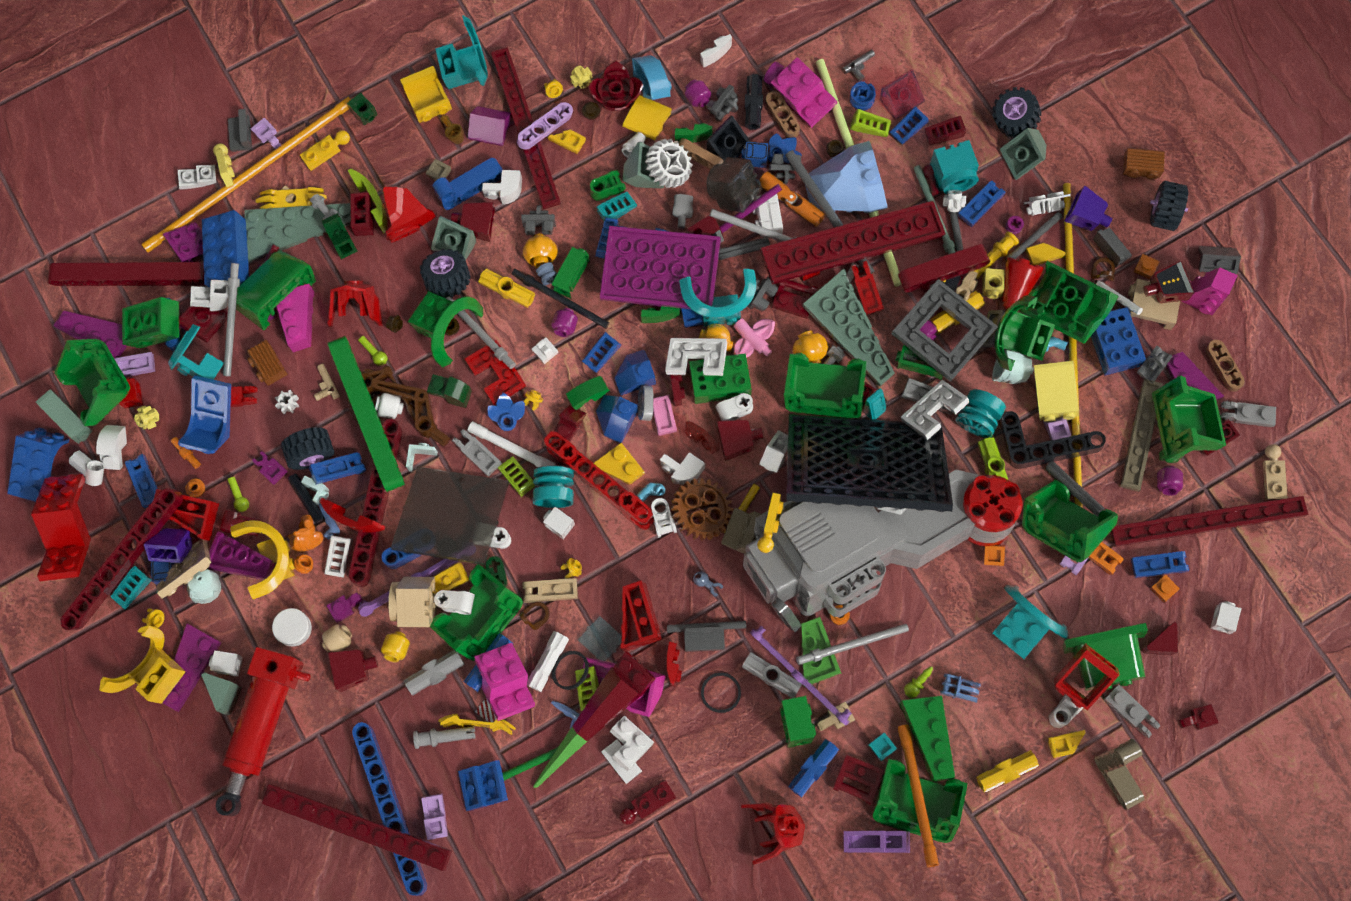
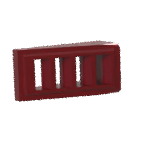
M957 116L926 127L924 131L930 146L962 138L965 136L966 128L962 117ZM941 129L943 130V133H944L943 136H941V133H940V130H941ZM933 131H935L937 138H934Z

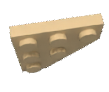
M200 539L194 543L183 562L175 563L167 572L166 581L162 580L158 583L156 590L162 599L165 596L174 594L177 587L183 583L187 584L193 579V575L199 571H205L210 566L211 559L205 540Z

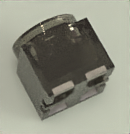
M727 157L722 164L713 166L706 182L708 195L711 199L717 201L720 209L744 212L763 188L760 181L756 180L757 174L753 172L754 167L751 160Z

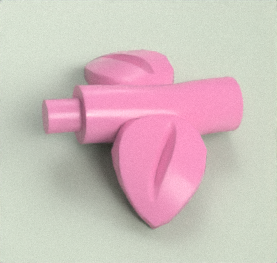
M743 318L734 325V329L742 338L735 342L733 354L746 353L747 358L753 354L755 349L758 353L763 352L768 357L772 351L768 348L769 344L765 340L772 335L775 322L770 319H761L751 329Z

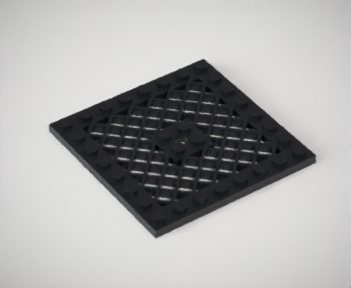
M789 414L786 500L797 503L802 501L815 504L831 503L834 505L846 504L857 507L874 506L876 508L891 507L896 509H916L918 511L952 512L953 500L942 424H940L941 428L927 440L907 424L900 421Z

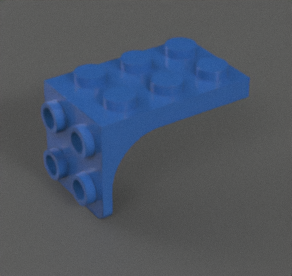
M196 375L192 378L191 418L186 433L178 441L179 446L188 450L193 449L202 451L205 454H213L230 437V383Z
M35 428L32 431H25L23 434L17 435L8 494L36 502L44 479L51 477L52 464L57 451L61 446L69 443L70 438L64 437L62 433L46 432L47 430L44 428Z

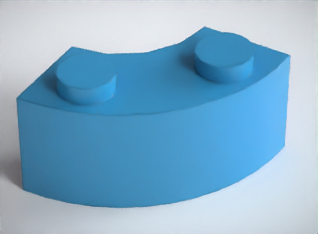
M652 55L632 58L633 76L639 78L643 83V97L651 100L671 97V82L668 80L660 60Z

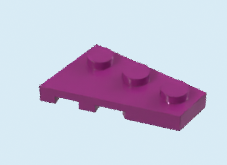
M1183 352L1172 355L1173 357L1166 365L1172 380L1178 376L1186 377L1187 386L1215 394L1216 401L1224 397Z

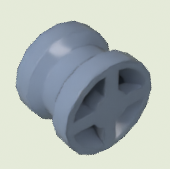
M551 262L541 265L536 270L537 275L542 278L541 282L543 285L551 284L557 275V272L553 270L554 266Z

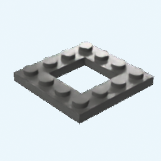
M938 279L891 334L951 382L998 326ZM939 307L969 329L968 333L950 353H947L920 331Z

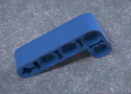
M490 158L451 182H448L445 177L436 180L432 188L444 209L450 210L483 191V183H496L501 180L503 169L496 158Z

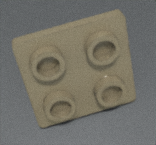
M735 508L721 544L745 554L746 545L756 540L754 535L755 520L761 514L755 511L749 514Z

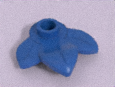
M777 133L774 134L769 140L768 160L771 162L773 154H784L783 162L789 163L785 155L791 150L796 155L802 156L800 152L795 151L797 145L796 137L782 140Z
M502 393L497 399L496 406L487 407L488 416L491 420L497 422L500 429L510 431L516 426L517 420L523 417L525 403L524 401L513 403L507 394ZM505 418H509L510 423L508 425H505L503 423Z

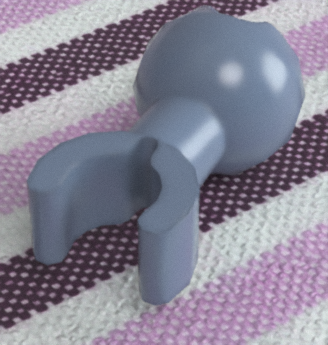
M703 571L697 572L693 577L694 583L699 587L705 586L708 588L713 597L718 596L714 592L713 587L723 588L722 584L711 582L708 575Z

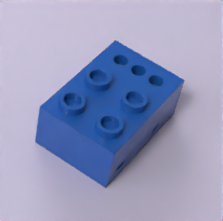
M1128 307L1110 311L1108 316L1091 335L1104 376L1141 367L1146 360Z

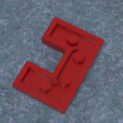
M496 339L494 342H495L499 347H501V345L499 344V342H498L497 339ZM488 345L465 358L467 365L475 376L489 367H492L499 380L484 388L485 393L494 406L502 393L510 397L526 387L515 367L510 369L503 361H500Z

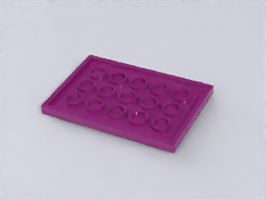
M609 226L600 300L691 309L683 300L679 280L690 276L692 289L696 297L702 303L713 307L721 237Z

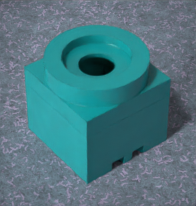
M970 140L958 143L957 147H954V144L950 145L947 150L945 147L934 149L930 165L934 171L938 191H943L945 194H948L950 190L964 192L977 184L979 181L977 175L979 164Z

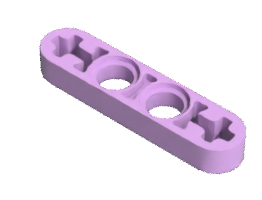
M566 102L554 107L519 133L517 145L521 149L533 147L567 122L572 116L573 107ZM548 118H553V119H555V120H556V124H550V123H548V122H547V119H548ZM534 128H541L543 130V133H536L534 131Z

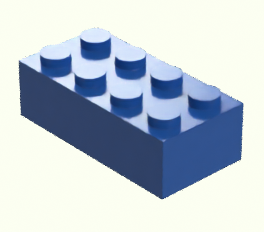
M235 210L202 219L205 285L211 287V280L228 281L231 263H238L240 286L249 277L246 219Z

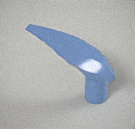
M319 504L325 522L330 527L323 534L329 540L335 533L339 535L340 529L336 521Z
M552 701L551 704L562 711L567 717L572 718L571 729L580 713L562 703Z

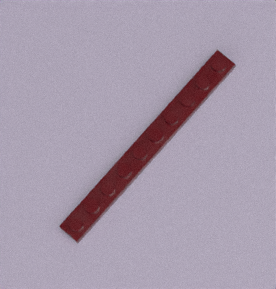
M506 47L491 52L519 135L521 131L534 122L509 49ZM539 141L530 149L523 150L543 210L560 205L561 202Z
M1304 496L1119 525L1112 529L1111 535L1114 547L1305 517L1309 514Z
M268 784L262 804L441 871H446L452 853L450 849L273 784Z

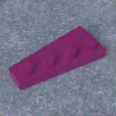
M63 311L53 325L56 329L77 340L98 339L103 341L114 358H120L127 345H122V324Z
M218 531L209 551L211 563L207 569L265 580L273 572L276 563Z
M186 624L174 659L186 672L163 701V704L177 712L181 710L202 676L201 674L204 673L209 665L210 657L214 654V651L218 650L222 644L221 642Z

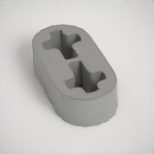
M641 385L638 393L639 420L650 421L653 416V387Z

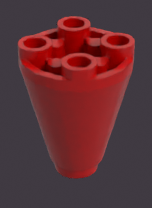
M1008 257L1005 264L1003 308L1008 309L1018 299L1029 295L1041 277L1044 268L1039 265H1030V261L1027 259L1019 258V260Z

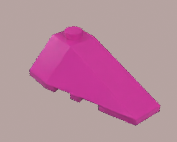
M586 657L589 667L595 666L600 685L610 668L616 663ZM653 671L649 672L656 678L655 681L641 697L626 708L630 712L650 717L662 695L666 676Z

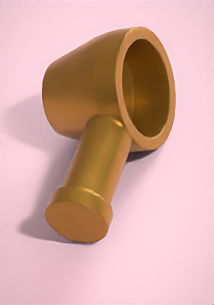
M443 115L440 120L446 126V137L454 144L462 143L464 141V131L461 125L452 124L449 116Z

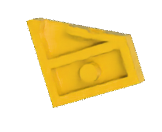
M622 443L594 462L597 467L609 476L618 478L628 485L645 474L644 470Z

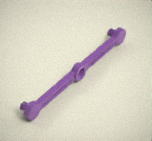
M465 541L466 544L462 543L463 547L461 550L425 571L413 574L411 577H432L464 557L473 556L476 553V547L473 543ZM389 591L371 602H366L365 600L360 602L358 607L360 615L364 617L369 616L374 609L388 602Z
M763 626L756 630L753 628L750 634L775 656L798 682L811 691L844 725H847L850 722L848 717L852 714L851 711L846 708L841 713L762 636L764 631H766Z

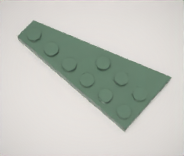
M351 203L326 205L329 210L333 208L338 211L344 226L351 225ZM313 206L245 210L248 263L253 262L254 259L259 257H266L272 244L279 247L278 250L282 251L306 242L309 238L322 236L326 232L321 222L325 215L319 208L314 209Z
M843 269L803 303V307L852 359L858 358L867 361L866 373L881 387L895 373L886 354L883 353L879 340L871 328L872 325Z

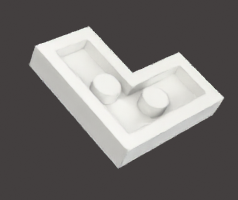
M625 716L610 730L624 744L614 754L612 759L626 771L654 743Z

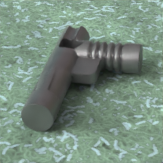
M871 49L842 68L843 72L847 74L851 71L859 82L865 78L860 72L865 68L863 63L874 57L875 52Z

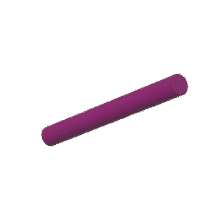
M779 184L775 185L733 217L743 219L780 192L782 188ZM725 222L719 227L722 233H724L733 224Z

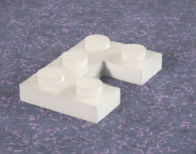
M671 338L665 369L666 374L685 375L688 359H704V375L723 376L727 339Z
M941 380L905 412L901 419L928 440L941 428L940 423L931 416L942 406L957 414L969 403V399L954 387Z

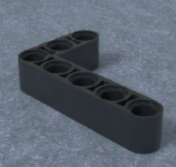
M1008 411L1003 414L1001 419V429L1011 466L1016 469L1098 453L1103 449L1106 442V437L1102 432L1093 431L1026 446L1018 414ZM1013 419L1015 424L1007 425L1005 420ZM1017 437L1019 442L1012 443L1009 438ZM1091 439H1098L1101 444L1098 446L1093 445ZM1079 443L1082 448L1076 450L1071 444ZM1060 447L1062 453H1054L1052 448ZM1041 451L1043 456L1037 458L1033 455V452ZM1022 455L1024 460L1018 462L1014 459V456Z

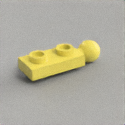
M217 144L213 148V153L217 158L220 175L226 187L234 185L232 177H235L231 167L232 162L229 155H227L228 148L224 144Z

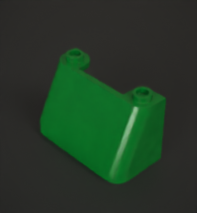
M283 251L272 253L270 258L237 288L236 310L264 331L270 326L268 322L269 315L273 316L275 314L273 309L297 286H303L304 284L312 286L316 282L311 266L305 261Z
M98 339L66 341L54 373L62 384L76 385L89 409L83 410L80 414V420L83 425H97L128 395L130 385L103 341Z
M790 354L784 391L785 408L795 413L859 418L862 414L867 361L854 358L847 363V366L809 363V358L805 354Z
M1054 480L1024 499L1023 528L1031 536L1078 563L1083 562L1116 526L1118 514L1109 509L1102 510L1099 516L1090 513L1069 501V489L1061 482Z
M480 564L476 565L469 576V581L473 584L469 592L475 595L471 614L451 613L448 615L440 613L434 617L430 628L448 645L471 661H475V656L486 652L498 634L503 632L523 605L521 597Z
M888 759L876 800L873 819L881 824L921 836L909 776L905 774L906 767L898 760ZM920 778L932 839L942 843H949L953 840L960 826L968 783L962 782L959 779H951L945 785H941Z

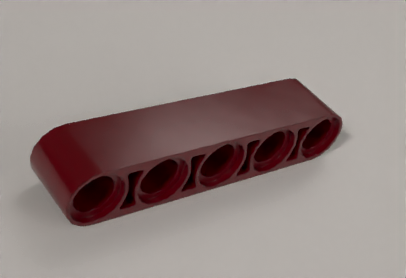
M978 244L907 268L898 273V277L904 292L909 293L933 285L938 279L945 281L983 268L991 261L984 245Z

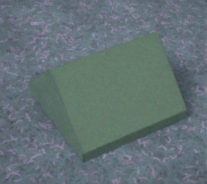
M440 216L431 250H437V252L441 249L457 250L466 260L477 241L472 230Z
M207 673L201 674L216 711L227 716L232 714L242 687Z

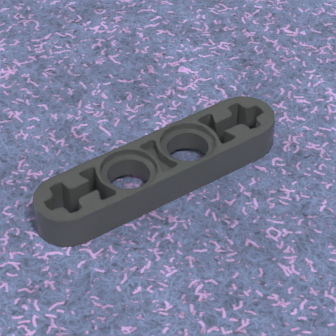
M777 597L771 606L783 623L795 633L801 627V624L792 610Z

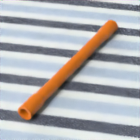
M900 725L897 728L903 747L922 837L926 866L936 867L939 865L936 848L933 844L917 769L910 726Z

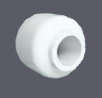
M383 393L381 396H378L375 406L378 416L395 419L397 414H402L404 404L400 403V397L389 393Z

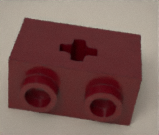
M369 192L350 194L351 228L355 236L374 235V217L371 212L373 210V200Z

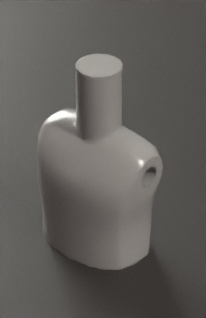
M676 194L674 196L672 215L678 217L679 229H684L686 218H691L693 215V196Z

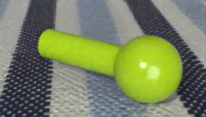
M364 336L358 340L373 356L374 364L383 366L387 363L388 357L386 353L378 351Z
M235 476L228 478L227 480L235 498L233 504L235 510L238 512L246 511L249 508V501L242 496Z

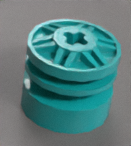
M972 389L967 395L969 403L960 410L956 422L969 433L983 438H991L995 432L994 429L998 426L997 421L1001 419L1006 409V405L1001 399L989 392Z
M544 466L534 470L535 479L533 483L538 486L533 490L534 505L544 508H565L573 505L574 491L568 487L574 485V480L572 479L574 477V470L561 466Z

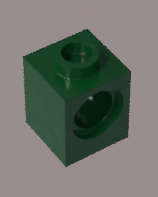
M361 92L347 103L350 112L364 126L372 122L378 115L375 107Z

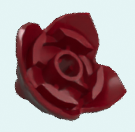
M615 60L606 67L602 78H595L588 84V89L592 97L600 102L605 109L620 111L628 109L631 103L638 98L643 89V83L639 78H631L626 67Z

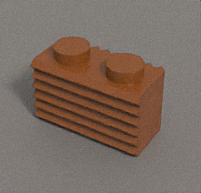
M1127 148L1124 153L1123 175H1128L1131 178L1142 176L1151 180L1160 178L1164 172L1165 151Z
M267 340L247 350L250 356L247 360L253 368L256 366L259 372L256 375L261 383L265 381L269 386L288 375Z

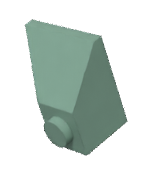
M1027 128L1000 148L1015 180H1018L1046 159L1047 145L1039 130Z
M638 142L624 163L623 181L634 187L664 188V185L660 186L659 181L654 182L655 178L649 176L650 170H646L649 165L645 163L647 159L645 155L649 152L650 146Z

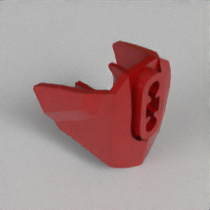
M383 188L385 204L383 205L387 214L388 229L385 232V238L390 240L391 243L416 233L420 230L421 226L436 217L434 212L426 209L407 188Z
M363 280L344 281V284L331 288L330 308L327 319L328 327L333 326L337 299L338 316H346V304L350 298H355L360 305V316H368L369 313L371 320L377 322L379 326H383L380 301L375 293L374 286L363 284Z
M767 802L741 805V808H752L756 811H773L772 813L758 816L755 822L764 820L774 824L775 835L770 841L761 842L760 846L764 848L777 847L774 851L753 860V865L777 857L781 852L802 844L805 823L794 806L785 804L773 805Z

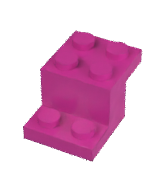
M798 57L771 81L772 86L784 96L787 105L811 128L838 103L825 90L822 80Z
M512 643L475 656V663L482 675V690L497 721L535 707V702L527 688L528 674Z

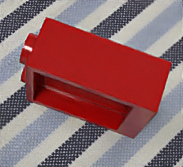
M1085 643L1054 678L1055 689L1064 696L1065 694L1068 695L1077 707H1083L1088 711L1120 675L1119 670ZM1083 658L1106 674L1086 697L1064 681Z

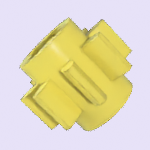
M583 66L574 68L571 72L572 76H570L574 87L579 85L581 89L588 87L593 78L588 67L584 69Z
M151 406L138 408L137 411L139 413L135 414L134 417L136 424L139 427H143V429L156 427L155 422L159 420L157 410L151 408Z

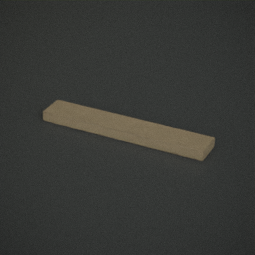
M1146 379L1142 382L1120 483L1122 488L1138 492L1141 490L1156 419L1152 392L1162 387L1163 383L1154 381L1152 384Z

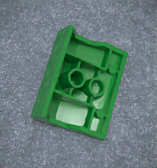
M1047 261L1045 264L1046 273L1039 286L1029 294L1038 297L1034 309L1023 307L1021 312L1033 318L1055 324L1054 329L1085 344L1108 316L1119 296Z

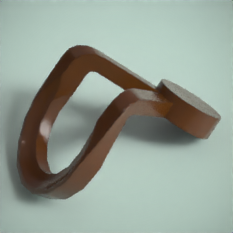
M1107 258L1096 260L1092 266L1091 278H1106L1109 281H1114V263ZM1100 262H1106L1110 265L1111 271H1101L1097 275L1096 267Z
M535 602L523 609L519 616L526 625L529 624L533 630H537L548 621L550 611L545 604ZM536 606L543 607L545 610L544 619L532 624L527 618L526 613Z

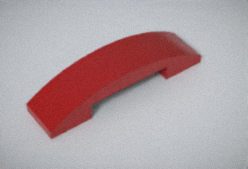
M322 497L320 499L323 509L331 518L354 530L370 533L383 531L386 527L362 515L359 516L356 522L343 516L346 511L345 508Z

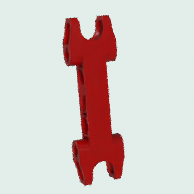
M550 431L544 438L549 455L563 467L574 470L576 476L616 507L625 518L642 530L650 528L654 523L651 508L641 499L624 489L559 433ZM551 437H557V438H559V439H552V441L549 443V439H550ZM584 465L589 467L587 472L579 471L580 467ZM598 477L604 479L601 484H595L594 480ZM612 489L619 491L616 496L608 494ZM641 515H646V516H647L646 518H643V519H642V518H639V516H641Z

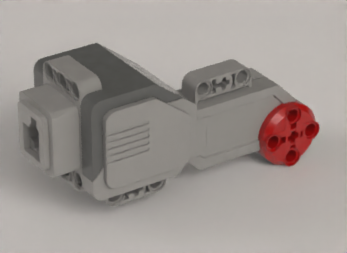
M954 470L949 473L953 500L952 512L905 509L900 515L883 510L878 513L874 506L857 507L846 504L834 505L831 503L815 504L812 502L801 501L797 503L787 501L783 504L782 513L777 514L776 521H779L777 533H773L774 547L768 553L761 552L757 546L758 540L764 535L768 511L756 517L754 528L756 540L746 545L743 566L768 604L773 603L777 597L783 602L791 598L798 610L805 616L813 615L826 607L832 616L841 617L878 594L886 572L885 566L890 563L918 569L965 540H969L979 546H998L1002 544L1010 535L1021 514L1022 497L1018 485L1001 476H982ZM833 603L842 604L843 607L837 609L833 606Z

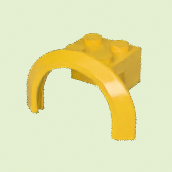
M245 521L230 527L231 535L234 538L252 532L262 533L270 538L258 543L257 546L259 553L274 561L276 565L268 578L248 587L252 599L269 594L283 580L295 576L294 561L292 558H289V544L274 527L261 521Z
M147 625L138 630L139 633H142V636L150 638V648L145 658L135 669L118 678L102 677L100 691L116 693L137 683L138 686L135 689L147 701L162 704L186 671L162 650L164 646L163 632L157 627Z

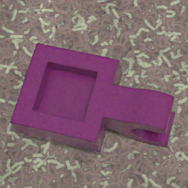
M358 593L351 595L348 599L343 595L328 604L327 607L335 622L339 623L354 614L352 608L362 602L363 599Z

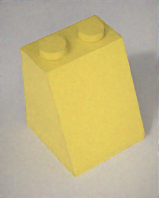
M1074 361L1034 365L1039 420L1053 422L1059 418L1072 420L1079 416Z

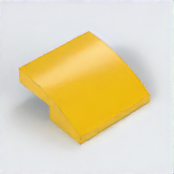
M639 95L625 118L623 127L636 133L641 132L646 137L656 140L663 130V124L671 115L672 108Z

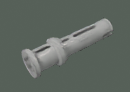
M475 727L443 731L431 729L430 731L420 733L414 731L415 749L428 745L436 747L438 743L476 739V734L471 733L475 732Z

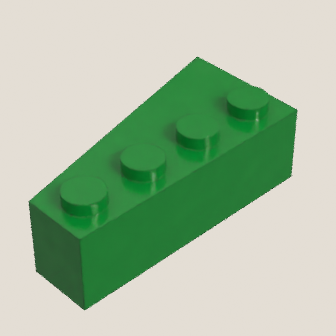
M942 696L902 700L899 704L910 726L931 781L954 779L955 772Z

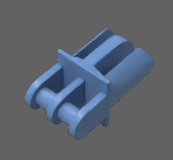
M944 674L946 678L945 682H942L944 687L940 694L977 703L978 698L970 695H979V690L975 688H980L981 683L962 679V676ZM951 679L957 680L956 685L951 684ZM949 688L955 689L954 693L949 692Z

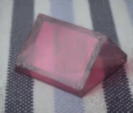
M913 69L886 84L881 89L879 100L894 119L901 117L915 106L917 107L925 102Z

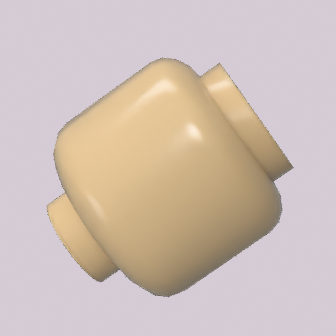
M333 625L323 633L322 646L327 652L343 651L351 644L352 633L345 625Z

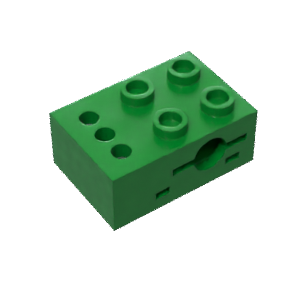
M159 297L122 308V345L141 349L179 338V301Z
M746 353L726 356L723 376L704 375V359L689 361L695 404L727 400L743 393L751 396L752 388Z
M806 696L782 700L780 713L787 748L811 744L816 736L814 723L811 722L812 711Z

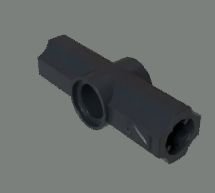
M751 74L747 76L745 128L756 130L760 128L761 111L763 109L762 76Z

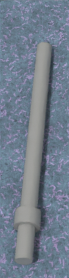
M714 209L710 211L709 216L780 242L794 239Z
M231 263L230 278H228L229 300L223 376H231L237 287H239L240 279H238V263Z
M450 296L446 298L452 302L455 301L453 298H450ZM464 310L457 313L494 351V355L500 361H503L510 369L515 367L516 363L508 356V352L503 347H499Z
M903 624L825 649H814L808 654L796 657L798 665L810 661L817 662L829 655L908 632L909 628L907 624Z

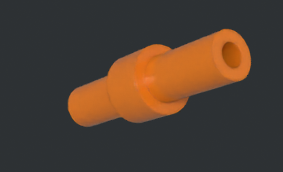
M174 437L171 443L178 449L179 455L184 460L187 459L195 469L198 468L201 463L194 457L193 451L179 446V439Z

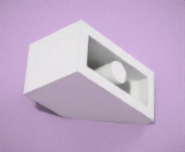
M779 430L767 445L759 465L777 473L788 453L787 434Z

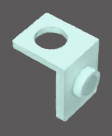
M418 443V445L409 444L406 462L407 469L412 472L415 454L437 456L438 451L435 447L429 446L426 443Z

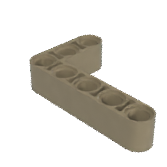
M1134 739L1116 745L1094 758L1096 765L1125 810L1145 800L1143 793L1126 767L1128 763L1143 755Z

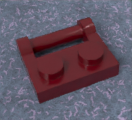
M791 280L780 282L772 308L808 319L809 313L803 307V303L809 298L784 291V289L788 287L808 293L810 298L817 292L818 287H810Z
M846 755L833 790L838 792L841 790L865 800V803L871 805L884 770ZM844 777L870 787L869 793L843 783Z

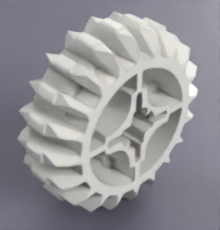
M662 139L655 142L649 148V152L645 155L647 157L645 163L649 165L646 170H650L649 176L655 178L654 182L659 181L660 186L665 185L666 188H676L689 179V175L692 172L690 168L693 166L689 161L692 157L687 156L688 151H684V145L679 146L678 141L673 142L672 139Z

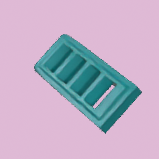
M625 192L598 205L596 208L598 214L605 221V218L619 219L638 206L630 194ZM626 198L630 205L627 206L623 200ZM620 202L624 208L621 209L618 203Z
M881 388L866 399L863 413L870 420H876L886 411L884 392Z
M134 565L110 597L123 609H126L151 582V578ZM136 576L141 579L139 582L135 579ZM133 582L136 585V587L133 588L129 584ZM125 588L131 591L130 595L124 591ZM120 594L127 598L125 602L119 597Z

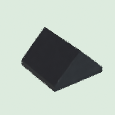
M732 115L706 140L707 151L720 157L726 163V168L741 155L742 149H746V142H751Z

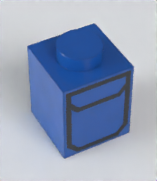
M746 142V149H742V160H745V166L767 168L768 143Z
M151 561V582L156 585L162 580L165 582L168 576L167 572L175 563Z

